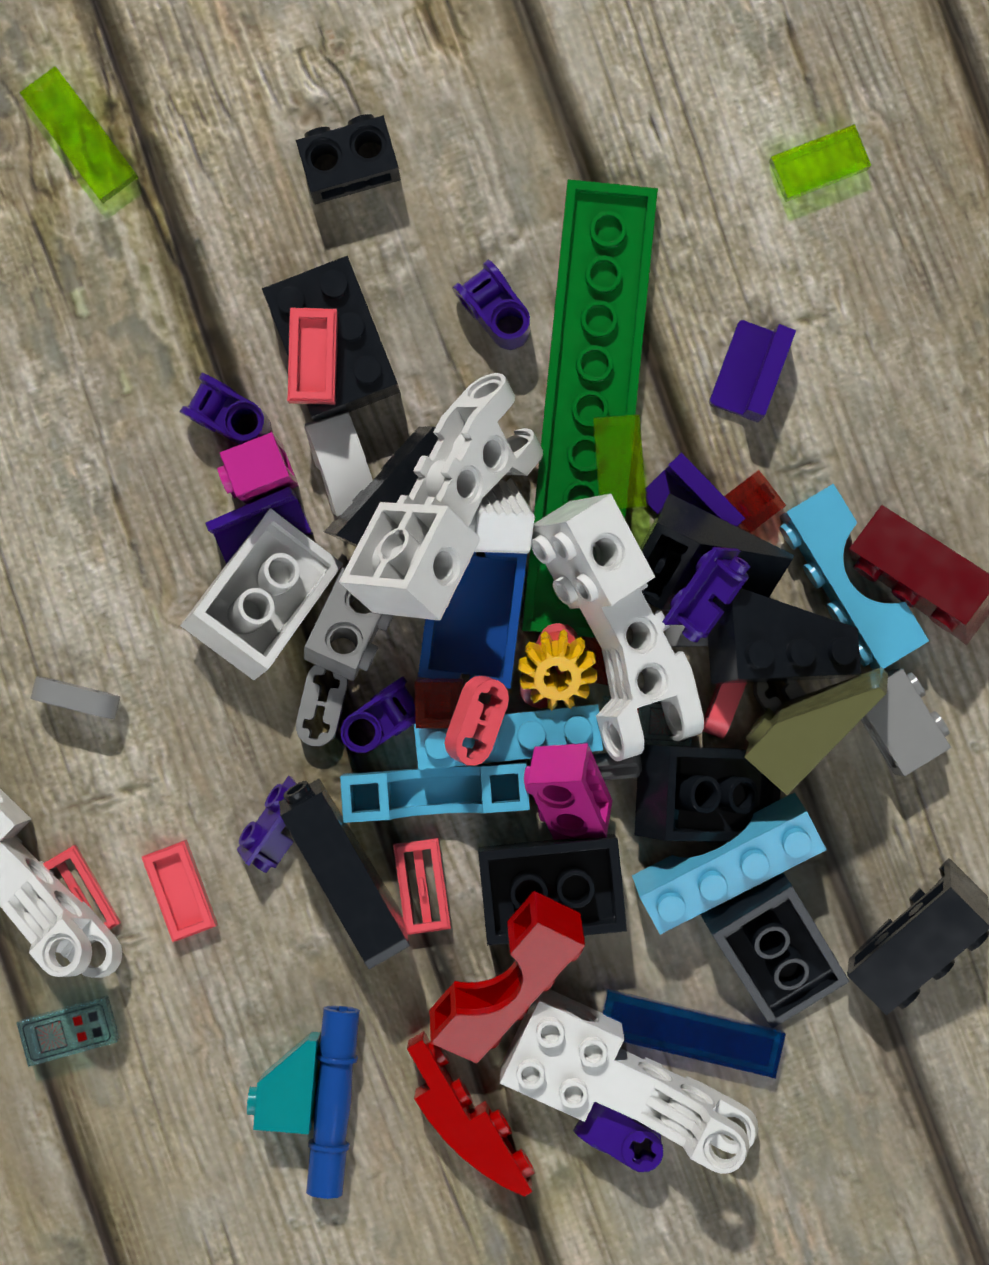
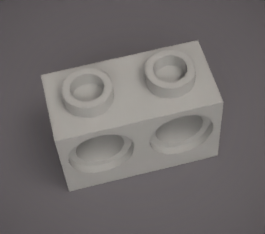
M343 566L305 644L304 660L354 681L359 669L369 670L378 650V646L372 644L378 629L387 631L394 615L372 612L360 614L355 612L350 604L357 598L339 583L346 568ZM346 638L352 641L356 648L351 653L340 654L333 650L331 643L336 639Z

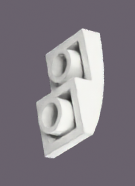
M347 411L304 424L315 466L321 471L332 513L336 516L342 515L354 502L352 500L359 492L364 490L373 481L360 440Z

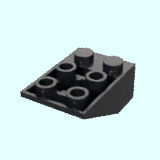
M669 493L640 546L644 557L655 575V578L647 582L648 587L642 590V593L647 603L661 610L670 611V603L673 597L691 581L697 572L696 565L700 558L712 550L713 547L739 549L741 552L737 557L750 565L747 571L749 578L742 586V589L769 598L793 560L794 555Z

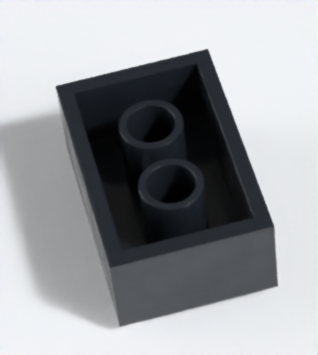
M348 255L262 288L288 358L290 308L337 309L336 405L307 404L314 421L344 411L352 412L400 393L395 375Z
M607 834V838L544 840L478 847L487 946L509 943L507 921L533 891L581 913L584 936L627 932L618 838L615 834Z

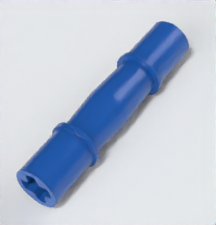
M326 1006L323 1008L320 1049L316 1056V1059L320 1061L315 1094L313 1138L308 1141L310 1155L306 1193L316 1198L333 1199L343 1195L346 1154L350 1147V1143L346 1141L352 1099L353 1064L358 1061L356 1047L360 1010L353 1007Z

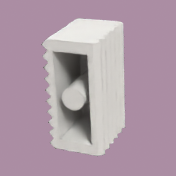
M502 478L483 497L469 525L481 538L474 552L529 554L535 516L511 478L506 482Z

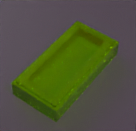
M855 124L771 156L769 160L785 202L867 171L872 166Z
M640 415L593 418L599 496L611 493L619 509L645 508L647 503Z

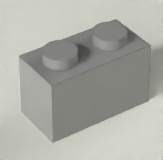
M892 669L888 672L887 694L861 721L894 775L905 777L952 747L945 738L950 734L947 725L936 711L930 713L921 699L926 695L921 683L912 672L906 674L903 669Z

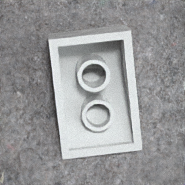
M270 508L180 626L252 680H255L270 668L343 563Z

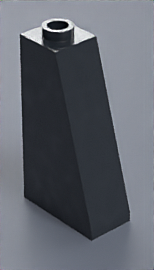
M317 779L310 784L307 781H302L289 788L283 795L284 799L279 801L280 816L368 969L370 970L408 948L410 943L401 910L347 823H343L342 814L321 780Z

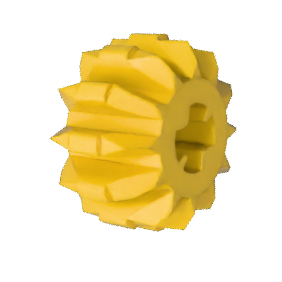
M564 629L559 633V640H552L551 636L544 631L541 634V645L530 641L525 647L527 656L519 659L518 669L524 673L520 677L522 689H532L530 699L533 703L539 702L546 697L548 698V708L551 711L557 706V700H563L564 704L571 709L575 705L574 695L585 699L590 695L588 684L595 683L597 680V670L592 668L596 663V657L593 651H584L585 640L582 637L568 643V632ZM558 666L561 672L565 671V673L558 674L555 669H550V667Z

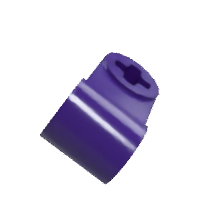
M488 259L482 264L483 269L463 285L460 283L455 284L452 289L465 309L474 319L478 320L494 343L503 349H517L526 343L530 335L529 312L513 292L500 270ZM506 316L517 317L522 322V327L513 334L504 333L497 326L499 321Z
M201 373L199 377L201 384L190 404L182 406L180 410L181 414L212 432H218L238 444H243L272 431L271 422L260 407L205 373ZM249 414L257 415L258 424L256 429L248 435L239 434L238 423L240 419Z
M404 676L374 695L370 699L371 701L344 720L341 727V738L350 750L357 753H366L374 750L394 735L398 736L429 714L426 708L419 707L405 687L408 681ZM393 697H396L407 712L406 716L396 706ZM359 719L369 720L375 728L374 739L365 746L355 744L349 736L351 725Z
M594 1102L585 1122L579 1120L573 1129L574 1133L590 1146L611 1155L637 1172H649L655 1169L661 1163L664 1155L661 1135L635 1119L597 1102ZM645 1138H648L651 1151L643 1149L639 1154H636L633 1141L642 1143Z

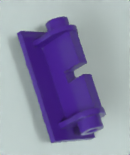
M713 547L712 550L705 553L696 565L697 572L691 581L673 597L670 603L671 610L662 623L665 625H684L685 628L682 634L692 642L697 643L700 638H707L724 613L712 600L717 596L724 604H730L749 578L747 571L750 565L737 557L741 551L737 548Z
M289 775L283 784H277L270 791L265 801V810L256 822L252 821L245 827L238 842L239 847L237 851L245 864L250 866L252 863L265 873L271 867L276 868L294 842L290 837L281 832L286 825L280 816L279 801L284 799V793L297 784Z

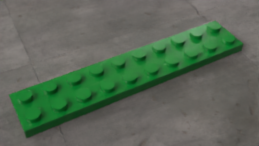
M567 180L541 436L543 456L538 466L534 523L569 501L610 493L625 519L658 188ZM530 548L522 631L541 633L544 628L551 624L562 623L572 627L579 637L596 638L580 608L570 609L568 605L558 598L553 588L554 579L546 564L540 562L532 548Z

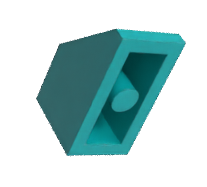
M311 1032L262 1074L257 1087L250 1086L247 1099V1115H254L253 1130L309 1135L314 1121L319 1061L316 1059V1056L320 1049L321 1032Z

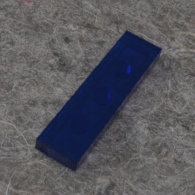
M607 989L601 1013L622 1023L623 1042L776 1079L786 1036L784 1031Z

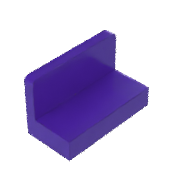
M740 320L735 328L709 399V404L755 422L761 421L766 415L796 330L779 324L772 331Z
M682 452L640 493V498L656 515H658L670 493L736 527L745 519Z
M291 487L282 489L205 523L208 531L214 535L226 564L270 508L306 536L313 534L296 492Z

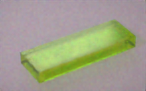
M56 66L19 92L102 203H105L139 178Z

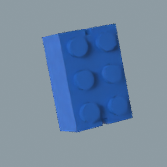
M474 552L441 620L425 619L418 677L461 682V674H469V680L480 675L496 679L503 683L506 688L511 689L527 554L485 552V557L476 556L477 552Z

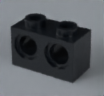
M372 114L360 115L349 120L347 126L333 130L329 127L314 128L304 134L305 138L296 140L315 205L401 180L384 115L375 118ZM367 142H374L382 147L378 155L372 158L360 156L358 150ZM330 154L338 159L336 165L330 170L322 171L314 167L316 160L322 155Z

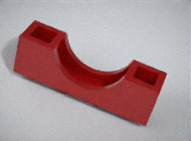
M533 891L507 921L510 955L515 959V962L504 973L489 980L480 982L454 981L429 1010L431 1044L476 1064L490 1049L496 1048L509 1028L516 1021L524 1018L531 1004L543 991H548L553 986L556 977L570 962L577 960L585 947L581 913Z

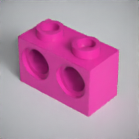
M273 432L220 452L224 465L217 467V471L227 494L231 493L234 499L238 497L244 503L250 504L287 487L292 489L299 487L284 446Z
M589 744L534 747L531 766H527L524 772L525 789L528 794H532L538 806L539 818L542 822L546 823L553 839L607 838L613 800Z

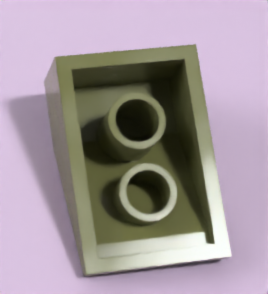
M881 667L785 701L775 712L769 707L766 708L750 726L752 730L746 737V740L750 743L744 757L782 792L788 795L887 694L888 673Z

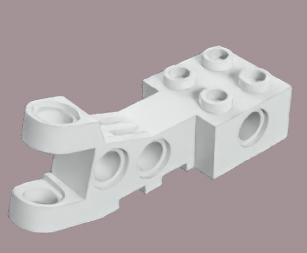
M494 373L483 376L466 388L441 416L433 432L438 437V440L429 457L421 456L413 472L418 476V479L409 496L400 495L397 503H379L339 580V583L372 613L440 621L481 539L469 525L483 497L504 475L528 476L541 460L543 449L531 429H517L514 431L515 435L506 439L498 424V421L515 401V394L503 374Z
M612 494L569 501L534 523L531 548L538 560L546 564L554 579L553 588L556 595L570 609L580 608L602 649L611 699L596 715L604 747L610 757L618 762L642 754L644 750V736L637 708L661 701L665 720L671 733L674 735L671 736L673 740L678 742L701 734L704 729V717L692 667L683 651L673 652L663 631L670 627L662 623L665 616L662 611L653 613L642 593V590L648 587L647 582L655 578V575ZM629 626L633 631V642L631 645L628 644L626 639V632ZM640 672L643 673L645 681L641 691L637 682Z
M0 789V907L30 942L29 954L49 975L71 977L82 974L91 978H102L111 975L121 963V944L84 901L81 902L54 876L55 873L44 866L43 861L39 862L21 844L22 841L16 835L29 823L31 818ZM99 941L105 947L106 957L99 967L94 968L90 965L92 957L91 944ZM55 952L61 953L63 957L69 960L70 964L65 967L61 966L56 960Z
M550 989L543 991L531 1004L502 1061L500 1084L584 1122L594 1102H597L639 1121L685 1149L690 1159L720 1174L732 1173L743 1164L749 1148L757 1137L759 1129L758 1121L750 1109L702 1082L688 1076L684 1078L662 1068L660 1063L646 1057L642 1059L621 1049L624 1034L622 1022ZM728 1117H736L743 1121L747 1134L742 1127L728 1119ZM725 1135L730 1136L734 1141L729 1140ZM711 1145L736 1155L730 1159L719 1158L714 1154Z

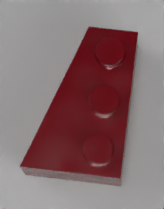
M884 505L880 506L849 548L852 561L855 562L853 568L859 574L872 582H876L877 579L891 589V593L898 600L906 602L909 607H916L936 625L951 633L965 645L970 642L989 616V573Z

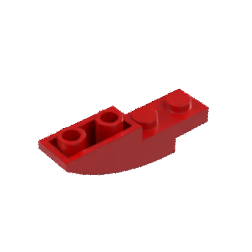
M425 1031L411 1038L408 1041L407 1050L426 1082L416 1088L414 1100L430 1124L462 1159L481 1174L502 1187L524 1197L532 1193V1179L530 1176L535 1174V1170L524 1150L520 1149L515 1152L507 1138L508 1135L512 1134V1131L500 1109L492 1112L486 1101L469 1109L468 1105L473 1103L472 1097L460 1078L453 1081L445 1065L450 1063L446 1051L431 1044Z

